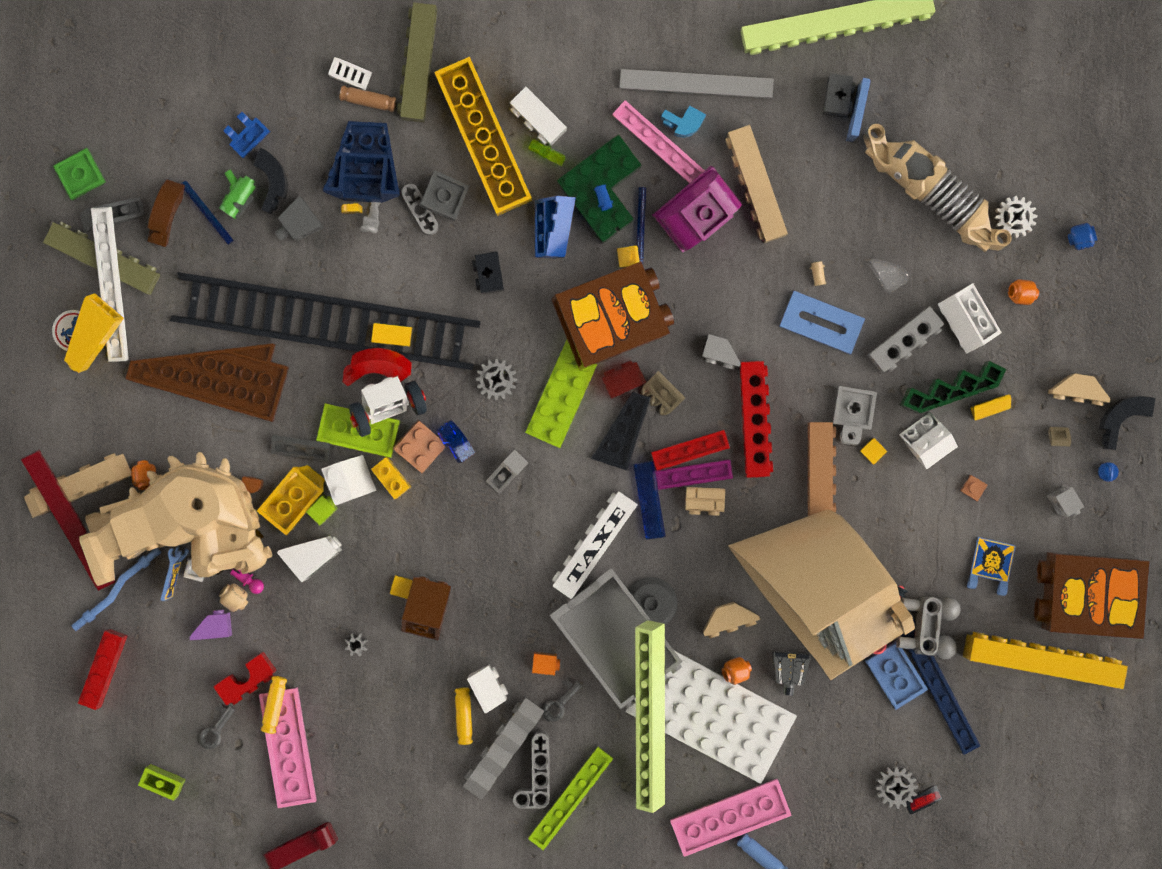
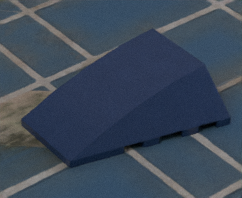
M348 121L323 192L344 201L383 203L399 197L400 193L387 123Z

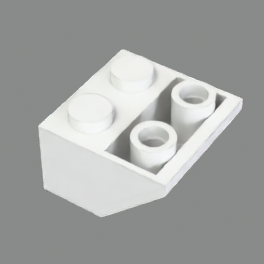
M931 412L899 434L917 460L926 469L958 447L952 434Z

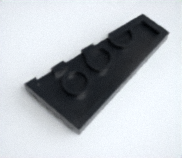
M632 392L591 459L628 471L651 401L650 397Z

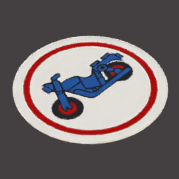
M78 310L63 312L56 318L52 327V335L56 344L66 351L68 350L80 313Z

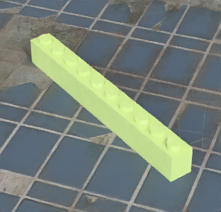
M873 0L744 26L741 28V36L745 53L750 52V55L761 53V50L764 49L775 51L784 45L795 47L799 45V42L806 41L807 44L817 42L819 38L825 37V40L836 38V35L839 34L850 36L859 30L870 32L874 30V27L881 26L882 29L892 27L894 23L900 22L901 25L911 23L914 19L925 21L930 19V16L935 13L933 0Z
M647 620L635 627L636 809L654 813L665 805V624Z

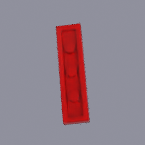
M725 430L651 452L656 471L729 449L730 446Z

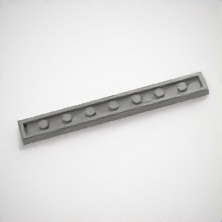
M621 69L620 89L766 99H772L774 79L631 69Z

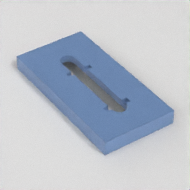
M793 291L779 327L851 355L865 318ZM804 311L846 328V333L840 334L802 319L799 313Z

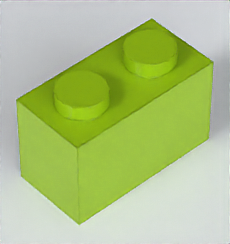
M150 764L145 768L138 786L174 801L179 796L186 779Z

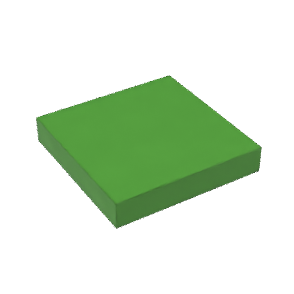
M88 148L53 166L71 200L106 183Z

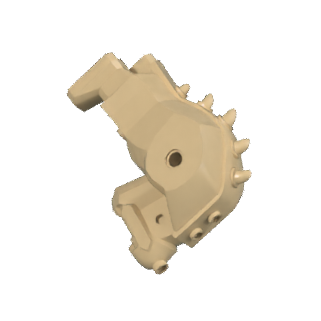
M202 452L197 453L195 463L184 465L174 456H169L168 462L171 468H169L167 473L157 475L153 471H147L150 486L142 494L132 487L129 490V499L100 507V512L86 515L85 520L90 533L79 538L92 577L97 586L115 580L114 561L119 559L120 555L127 557L129 560L139 556L145 550L150 551L164 546H179L190 542L192 570L199 577H210L222 570L234 568L237 571L240 570L242 574H247L261 568L267 559L272 557V552L269 546L264 547L260 537L256 536L255 530L260 528L258 514L253 508L251 495L244 483L229 472V461L224 458L220 467L213 469L206 463V458Z

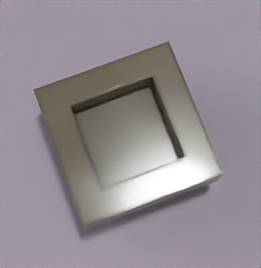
M1049 428L1048 434L1051 446L1070 447L1071 436L1069 428Z

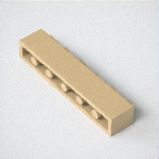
M748 125L728 132L725 142L728 149H732L734 156L731 158L734 167L739 169L738 179L740 185L745 186V200L747 204H751L753 209L750 213L753 222L757 221L759 228L756 230L759 239H763L764 243L786 236L788 233L751 126Z

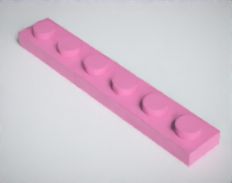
M626 100L612 114L614 118L688 183H691L705 171Z

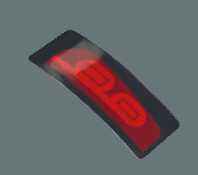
M933 786L912 797V803L906 802L907 809L910 814H914L942 800L937 786Z

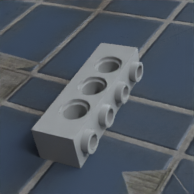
M929 306L867 356L881 373L885 371L890 373L897 367L895 363L900 359L905 361L912 355L910 351L915 347L920 349L927 343L925 339L930 335L935 337L942 331L940 327L944 323ZM919 324H923L926 327L924 335L920 334L917 330ZM904 336H908L911 339L909 347L905 346L902 342ZM889 348H893L896 351L894 359L887 355Z

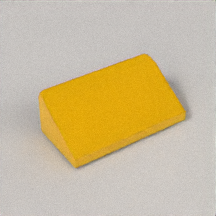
M1003 395L971 406L970 409L974 420L1010 409L1011 395Z

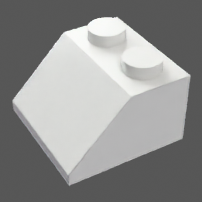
M490 664L469 674L467 678L484 713L507 700L506 695L508 694L505 685H500L497 679L500 676L496 668H491Z

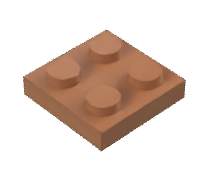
M417 420L393 449L418 471L423 473L447 444L421 421Z

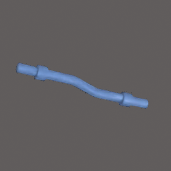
M159 548L153 549L146 556H141L136 564L119 576L109 595L93 609H88L84 612L83 616L71 625L72 628L77 631L87 622H92L97 614L114 602L124 583L140 569H145L149 566L150 562L162 553Z

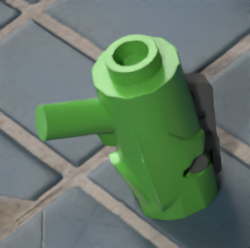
M228 170L224 174L231 183V191L228 195H225L219 209L235 219L239 218L244 210L253 202L254 199L251 194L256 187L253 185L255 181L246 175L244 178L240 177L237 180L232 171Z

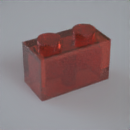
M630 360L621 365L622 369L615 371L613 368L604 373L605 377L602 378V381L611 399L646 383L637 362L632 363Z

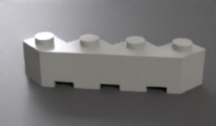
M527 698L521 704L517 702L512 709L514 713L505 726L503 724L496 732L498 736L490 748L485 747L480 755L482 757L474 770L470 769L464 777L467 781L463 787L481 800L488 793L497 777L505 769L512 756L520 748L529 732L544 713V710Z

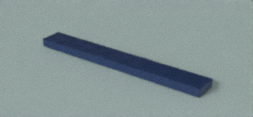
M913 617L914 626L916 627V621ZM915 629L906 635L903 633L901 637L914 638ZM926 641L923 643L924 650L929 648ZM908 649L962 754L965 755L980 747L935 657L915 654L912 649Z

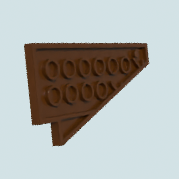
M271 343L130 361L125 379L274 422L290 367L271 362L276 344Z

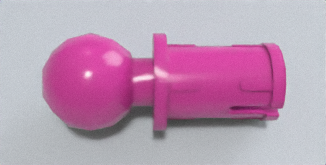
M234 570L231 571L230 575L242 582V586L249 585V590L253 594H259L263 591V582L259 579H252L254 574H242L240 570H238L240 574Z

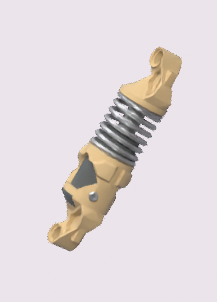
M873 124L867 129L863 135L867 147L865 153L873 159L878 172L888 174L905 189V193L913 200L918 199L922 203L925 202V206L932 204L931 210L937 209L936 215L942 214V220L948 218L947 224L954 222L953 229L957 230L956 232L960 234L962 242L976 245L984 252L988 249L999 251L1010 244L1012 237L1009 231L1005 229H991L988 216V201L979 198L975 202L979 197V194H975L967 203L966 200L973 193V189H970L961 198L960 196L967 189L968 185H964L959 191L962 180H959L957 183L954 181L956 175L950 176L951 171L948 170L945 166L946 162L939 156L931 155L915 140L900 143L887 142L885 130L879 124ZM871 132H875L878 138L872 137ZM997 236L1002 238L1003 244L998 242Z

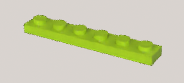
M598 746L528 839L544 851L611 763L613 757Z

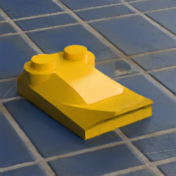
M308 465L293 467L259 507L257 512L287 536L305 515L306 511L324 492L323 485L325 479Z

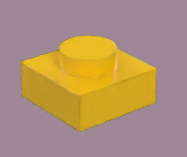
M637 246L617 248L619 268L628 267L639 262Z

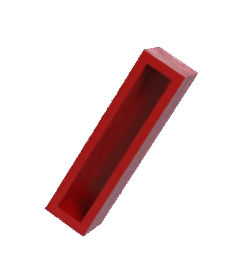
M112 629L104 631L78 704L94 710L102 707L128 635Z

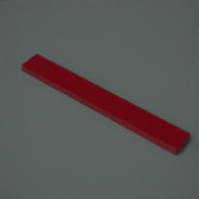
M40 449L21 459L22 463L97 590L99 591L114 584L116 579L99 586L94 582L79 538L88 534Z

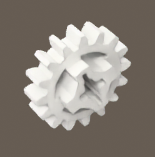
M1014 196L1012 200L1010 198L1005 199L1006 204L1001 202L999 204L1001 209L997 208L995 210L999 214L994 217L995 220H999V223L995 226H1001L1002 229L1009 231L1011 235L1013 234L1014 238H1018L1019 233L1022 237L1026 236L1025 231L1031 232L1032 228L1030 226L1036 225L1033 219L1037 218V215L1032 213L1036 208H1030L1029 206L1032 202L1025 203V197H1022L1020 200H1018L1017 196ZM1010 205H1019V206H1021V207H1020V208H1014L1013 206L1011 207ZM1019 213L1017 217L1018 220L1011 222L1014 218V214ZM1012 226H1017L1018 228H1021V229H1019V230H1014V229H1011V227H1012Z

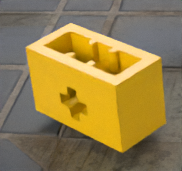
M389 457L384 458L371 468L394 499L399 498L411 488V485Z

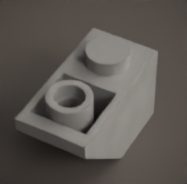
M710 334L707 335L702 353V358H705V362L716 365V362L724 364L723 367L732 370L735 367H740L741 363L727 339Z

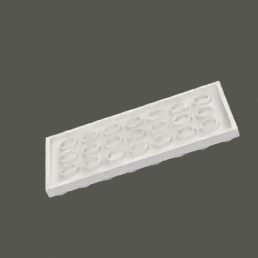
M675 651L682 660V663H680L682 668L674 674L671 671L666 674L668 678L665 679V733L761 784L797 715L739 684L733 685L730 682H726L722 675ZM636 703L626 709L625 712L636 717Z

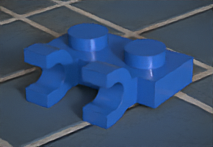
M241 112L237 118L246 128L239 135L229 125L223 131L233 140L229 145L244 159L270 131L257 118L251 121Z

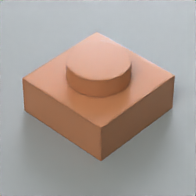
M969 475L960 492L978 501L987 484Z

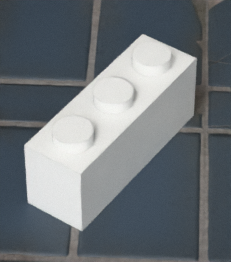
M527 87L510 102L512 107L510 111L517 118L521 116L525 120L524 125L530 131L535 130L539 134L537 138L544 145L548 143L552 146L567 131V127Z

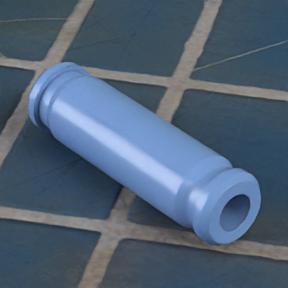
M747 833L743 834L738 840L737 846L741 847L744 852L765 869H788L787 866H784L781 861L753 838H750Z

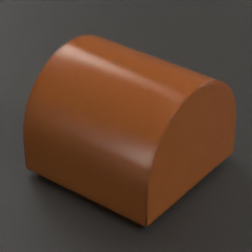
M250 476L242 477V482L249 493L259 492L263 488V479Z

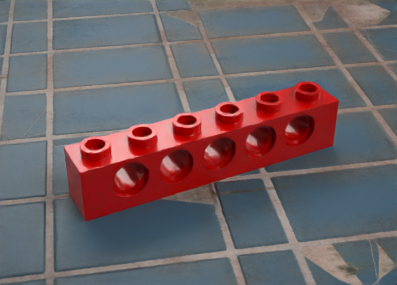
M764 361L740 362L745 477H770V472H773V461H769V453H772V442H768V434H771V423H767V415H770V404L766 403V396H769V386L765 384V377H768V367L764 365ZM751 376L759 378L758 386L754 387L750 384ZM753 395L760 397L761 401L757 406L752 405L750 401ZM754 414H759L762 418L759 425L752 423L751 419ZM755 433H760L763 437L760 444L753 442V435ZM757 452L762 453L764 456L761 463L754 461V455Z

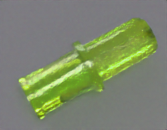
M535 139L531 141L528 150L542 156L544 160L548 159L560 166L566 160L565 155L555 151L550 145L546 146Z

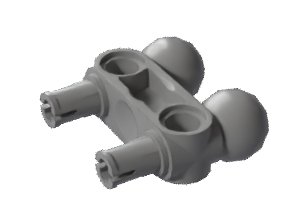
M921 596L918 600L902 598L901 601L907 610L917 611L915 637H897L896 647L912 649L915 654L936 655L942 660L953 657L957 650L956 642L950 636L939 635L941 619L953 621L959 616L961 609L958 601L952 597L940 599ZM929 602H931L933 605V609L931 612L927 610V604ZM927 640L929 648L924 650L923 643Z

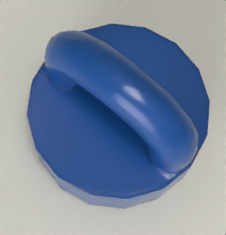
M1110 462L1103 463L1098 468V475L1103 481H1113L1119 473L1117 466Z

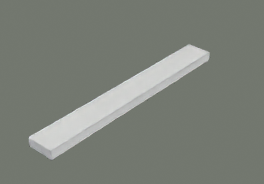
M112 207L91 208L100 296L102 300L124 318ZM124 319L106 343L108 362L129 360Z

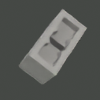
M1062 486L1047 495L1058 516H1070L1072 518L1080 514V509L1084 508L1073 487Z

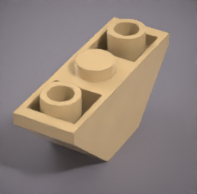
M1070 374L1048 390V394L1054 395V399L1065 400V397L1073 398V402L1079 403L1089 400L1092 401V405L1103 406V403H1110L1109 396L1093 376Z
M730 602L715 607L703 629V634L713 638L719 636L721 631L733 632L738 630V626L744 624L746 627L757 624L756 621L760 620V617L735 602Z

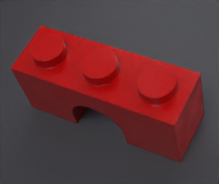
M264 652L245 664L250 672V678L247 682H240L231 674L214 686V689L226 706L230 703L235 705L243 699L241 695L248 692V694H251L259 688L257 684L261 681L267 683L272 679L273 673L277 670Z

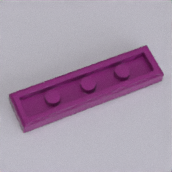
M730 460L654 471L657 490L733 479Z

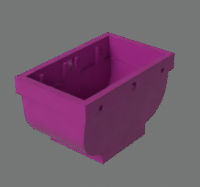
M710 166L652 214V216L683 253L699 242L705 241L734 217L733 214L742 206V203L716 169Z

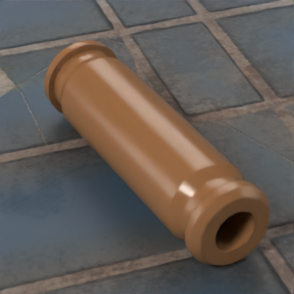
M346 86L341 87L339 95L341 101L345 100L349 103L385 111L390 110V112H394L397 102L396 97L392 98L388 95L353 87L348 88Z

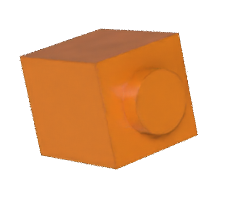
M534 652L532 673L555 675V671L560 670L561 659H557V654Z

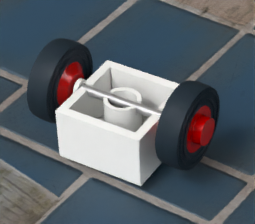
M398 376L394 378L388 377L378 384L365 386L361 390L362 405L359 402L349 405L351 424L353 428L356 427L361 437L371 433L369 421L371 424L403 413L407 411V405L412 407L417 416L427 412L425 394L423 390H420L416 381L406 383L404 391Z

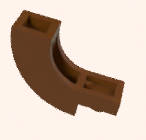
M168 179L162 185L149 218L148 242L163 247L168 245L173 218L177 208L182 203L185 185Z

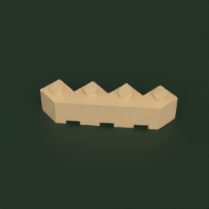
M115 453L104 457L105 461L90 466V464L79 468V472L68 477L65 475L58 477L57 480L69 501L74 502L85 495L97 492L108 485L130 477L131 470L124 454L116 456ZM37 487L30 489V493L24 496L32 518L51 511Z

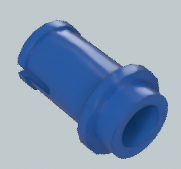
M606 185L594 188L600 204L598 207L602 211L612 208L613 201H610Z

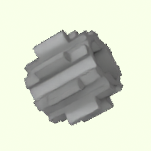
M352 633L351 639H345V642L348 644L345 650L351 651L350 656L357 653L360 657L362 651H367L368 649L365 646L368 639L363 640L362 633L358 637ZM358 640L361 647L354 649L352 642Z

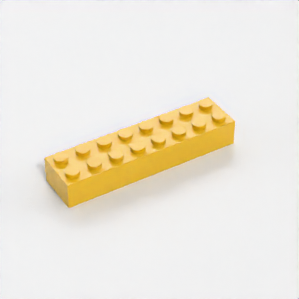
M467 57L434 72L497 216L531 202L532 197L471 58Z
M979 632L966 635L963 657L970 661L1124 689L1128 666L1123 665L1122 661L1116 658L1105 656V659H1103V657L1091 653H1086V656H1084V653L1067 649V652H1065V650L1054 646H1048V649H1045L1046 646L1030 642L1029 645H1026V642L1017 639H1011L1008 642V639L992 635L991 638H988V635Z

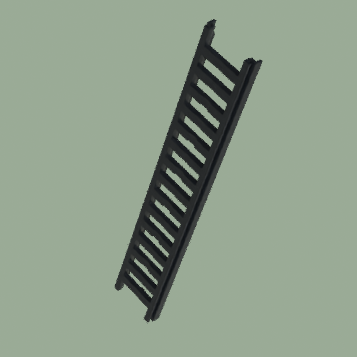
M177 272L178 280L193 282L187 317L171 315V322L359 352L375 348L365 346L370 312L375 311L381 312L380 324L388 325L389 314L400 315L399 326L407 327L408 317L419 319L414 354L403 352L404 346H395V352L403 355L408 360L473 370L474 363L461 362L459 359L465 326L480 328L481 321ZM201 283L212 285L206 320L196 319ZM220 287L231 288L225 323L215 322ZM239 290L249 291L244 326L233 325ZM258 293L268 294L263 329L252 328ZM277 296L287 297L282 332L271 331ZM295 299L306 300L300 335L290 334ZM314 302L325 303L319 338L309 337ZM333 305L344 306L338 341L327 340ZM352 308L363 309L357 345L346 343ZM427 320L438 322L432 357L422 355ZM446 323L457 325L451 360L440 358ZM376 343V348L384 349L385 344Z

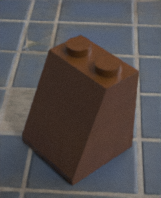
M414 577L402 617L401 632L438 641L451 593V586L443 581L433 582L429 581L426 577Z

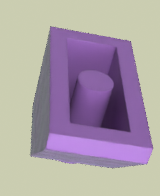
M224 609L213 610V614L208 615L192 633L190 640L231 636L230 612L224 613Z

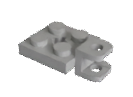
M838 386L833 424L841 426L839 438L842 444L857 445L861 440L862 430L872 429L877 392ZM853 403H857V407H860V410L856 411L855 414L849 408L853 406ZM849 433L853 436L852 440L848 438Z

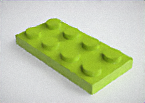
M325 403L316 441L392 458L400 420L387 418L371 424L369 421L371 433L361 437L356 427L353 428L351 424V414L348 408Z

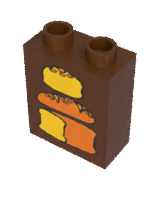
M640 261L558 293L551 299L579 371L670 334L668 327L674 325L673 315L666 303L659 305L653 291L660 289V285L652 267L644 270Z
M1047 552L1046 560H1039L1037 565L1038 583L1045 584L1043 599L1037 598L1034 604L1035 621L1042 622L1041 628L1049 632L1144 639L1150 561Z

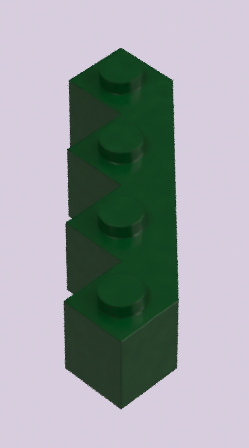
M986 361L978 376L965 370H960L952 385L939 379H933L927 394L914 388H908L900 406L920 414L998 387L1007 369L991 361Z

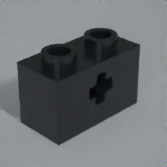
M498 251L475 255V260H472L473 270L478 272L479 278L475 279L476 289L480 290L481 294L504 291ZM486 269L493 271V274H490V278H486L485 275L483 276Z

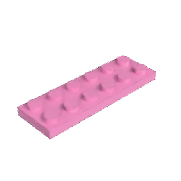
M298 687L285 689L278 725L275 729L276 733H265L278 808L317 801ZM269 692L259 694L262 717L264 716Z
M774 779L672 818L670 822L685 857L792 815L779 781Z

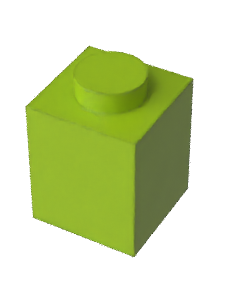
M322 495L306 513L319 525H322L338 508L335 506L330 495L328 497Z

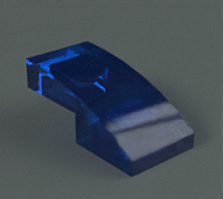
M449 420L436 430L444 446L449 447L457 463L464 462L475 453L466 436L452 420Z

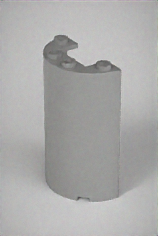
M611 568L550 616L620 709L623 707L628 709L636 703L634 700L636 698L635 627L647 620H651ZM665 639V679H667V673L671 671L674 674L682 668L680 665L682 660Z

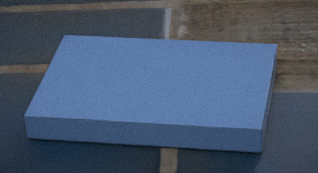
M863 78L858 84L846 141L853 142L859 136L870 79Z
M896 641L888 645L883 653L874 654L864 660L895 710L928 690L903 648L896 647Z

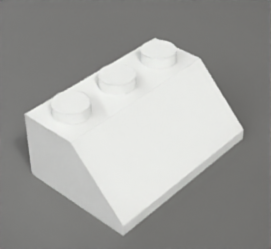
M974 284L965 287L938 303L941 313L947 319L951 330L955 333L960 346L965 350L966 354L985 345L1002 333Z

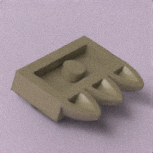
M659 371L641 390V395L650 396L653 394L650 401L651 406H657L662 403L660 415L671 413L685 399Z

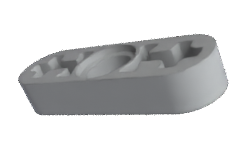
M414 184L405 185L402 189V196L422 231L427 235L435 234L438 231L439 225L432 212L426 209L422 215L415 213V207L421 203L423 198L419 189ZM409 188L416 190L414 192L416 199L421 198V200L415 201L412 205H410V202H413L410 196L406 197L407 189ZM428 214H430L431 217H427V219L430 223H435V225H433V230H425V227L427 226L426 222L424 221V219L422 220V222H420L419 219L425 218Z

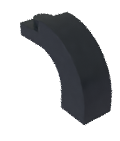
M1145 396L1129 397L1113 404L1106 411L1099 425V429L1106 430V433L1102 436L1103 449L1116 450L1120 426L1127 418L1133 415L1153 417L1156 398Z

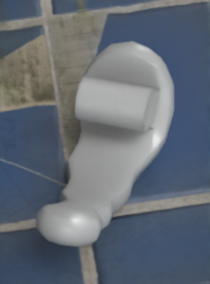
M371 202L370 212L368 216L363 218V226L360 227L361 232H378V206L380 203Z

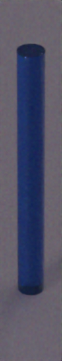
M187 181L182 182L181 184L185 185V192L224 241L228 245L234 241L190 184Z
M639 187L636 246L638 247L639 262L641 261L642 264L644 260L646 187Z

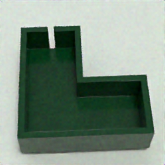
M619 134L557 180V184L567 197H576L574 207L602 244L617 234L615 228L620 232L634 221V218L613 192V189L641 169L642 165ZM601 185H606L610 201H613V207L605 211L598 207L600 204L594 188Z

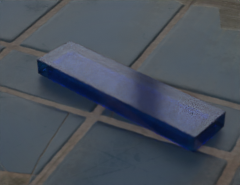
M650 461L633 464L645 538L649 540L666 537L654 463Z

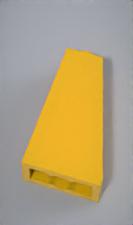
M95 293L86 296L83 300L64 359L69 368L78 373L90 367L124 319Z

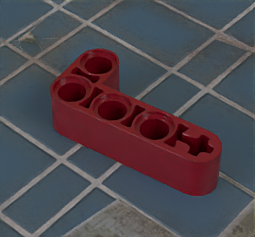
M329 821L267 851L263 856L269 869H281L319 849L322 851L331 847L337 842L338 837Z

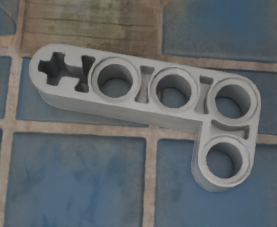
M537 731L532 737V788H519L515 791L513 803L517 808L541 809L549 804L550 752L549 735L545 731ZM539 736L546 740L543 741L542 750H539V742L535 741L538 740ZM543 755L546 758V762L538 764L535 758ZM540 774L544 775L546 777V781L544 783H538L536 781V776ZM519 794H524L527 800L519 802L516 797ZM538 794H544L546 796V800L544 802H538L536 800V796Z

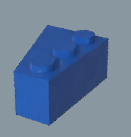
M553 196L535 200V258L556 259L565 257L576 197Z

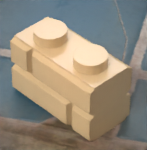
M686 487L685 510H689V514L700 515L701 511H708V515L720 516V512H724L725 489Z

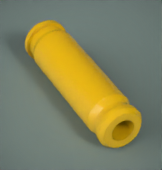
M273 676L271 679L272 683L270 684L262 720L263 726L261 727V731L264 733H276L275 729L278 725L286 688L285 683L287 682L286 678L280 676Z
M468 687L456 688L457 742L459 745H469L473 743L470 689Z

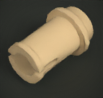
M822 261L811 263L810 269H812L814 286L826 284L823 269L825 265H823Z

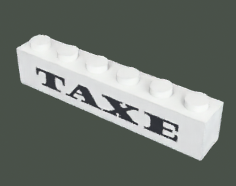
M619 491L617 494L614 492L607 500L610 503L608 507L600 510L596 516L598 518L596 524H590L585 532L587 537L584 541L579 540L574 547L576 552L573 557L570 555L563 563L566 567L562 572L558 571L552 579L554 581L553 587L570 599L576 594L638 505Z

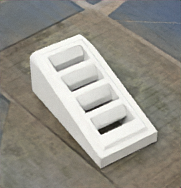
M334 57L328 75L330 78L366 90L372 72ZM341 65L342 67L338 75L336 74V71L338 69V66ZM346 68H349L347 77H343ZM354 70H355V71H357V73H356V76H355L354 81H353V80H351V77H352L353 72H354ZM361 73H363L365 75L363 77L362 83L360 84L358 83Z

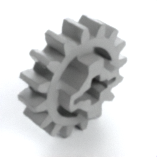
M495 359L493 364L488 360V366L486 367L482 364L481 366L484 370L477 371L481 375L479 378H476V381L481 383L477 388H483L481 394L488 393V399L494 396L496 401H498L499 396L505 399L506 393L512 394L511 388L516 389V386L513 385V382L518 381V379L513 378L516 371H510L512 365L510 364L506 367L505 360L501 364L498 359ZM498 367L493 373L487 372L490 368ZM505 370L509 374L510 381L505 380L503 374ZM499 374L502 382L494 386L492 377H496ZM484 378L490 383L489 390L484 384ZM501 386L506 387L504 391L495 393L497 388Z
M894 766L892 771L887 767L886 774L880 772L883 777L882 779H876L880 785L875 786V788L880 790L877 796L883 797L881 800L883 804L888 801L890 808L895 804V807L899 809L900 804L907 807V801L913 802L911 796H917L914 789H918V786L913 784L917 780L915 777H911L912 773L910 771L906 772L904 767L899 770L897 766ZM900 775L904 776L908 783L902 782ZM896 783L901 786L897 788V791L893 789V787H896ZM885 792L892 793L893 799L889 798Z

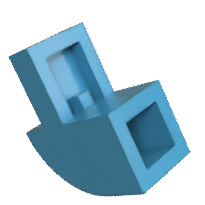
M689 105L682 119L665 110L661 120L665 126L671 129L673 127L677 128L674 136L686 138L699 130L706 114Z

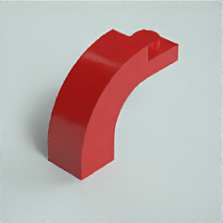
M383 348L362 350L352 355L351 364L347 365L343 370L342 382L349 386L360 377L369 373H379L392 378L398 376L401 382L411 375L412 363L403 355L392 350Z

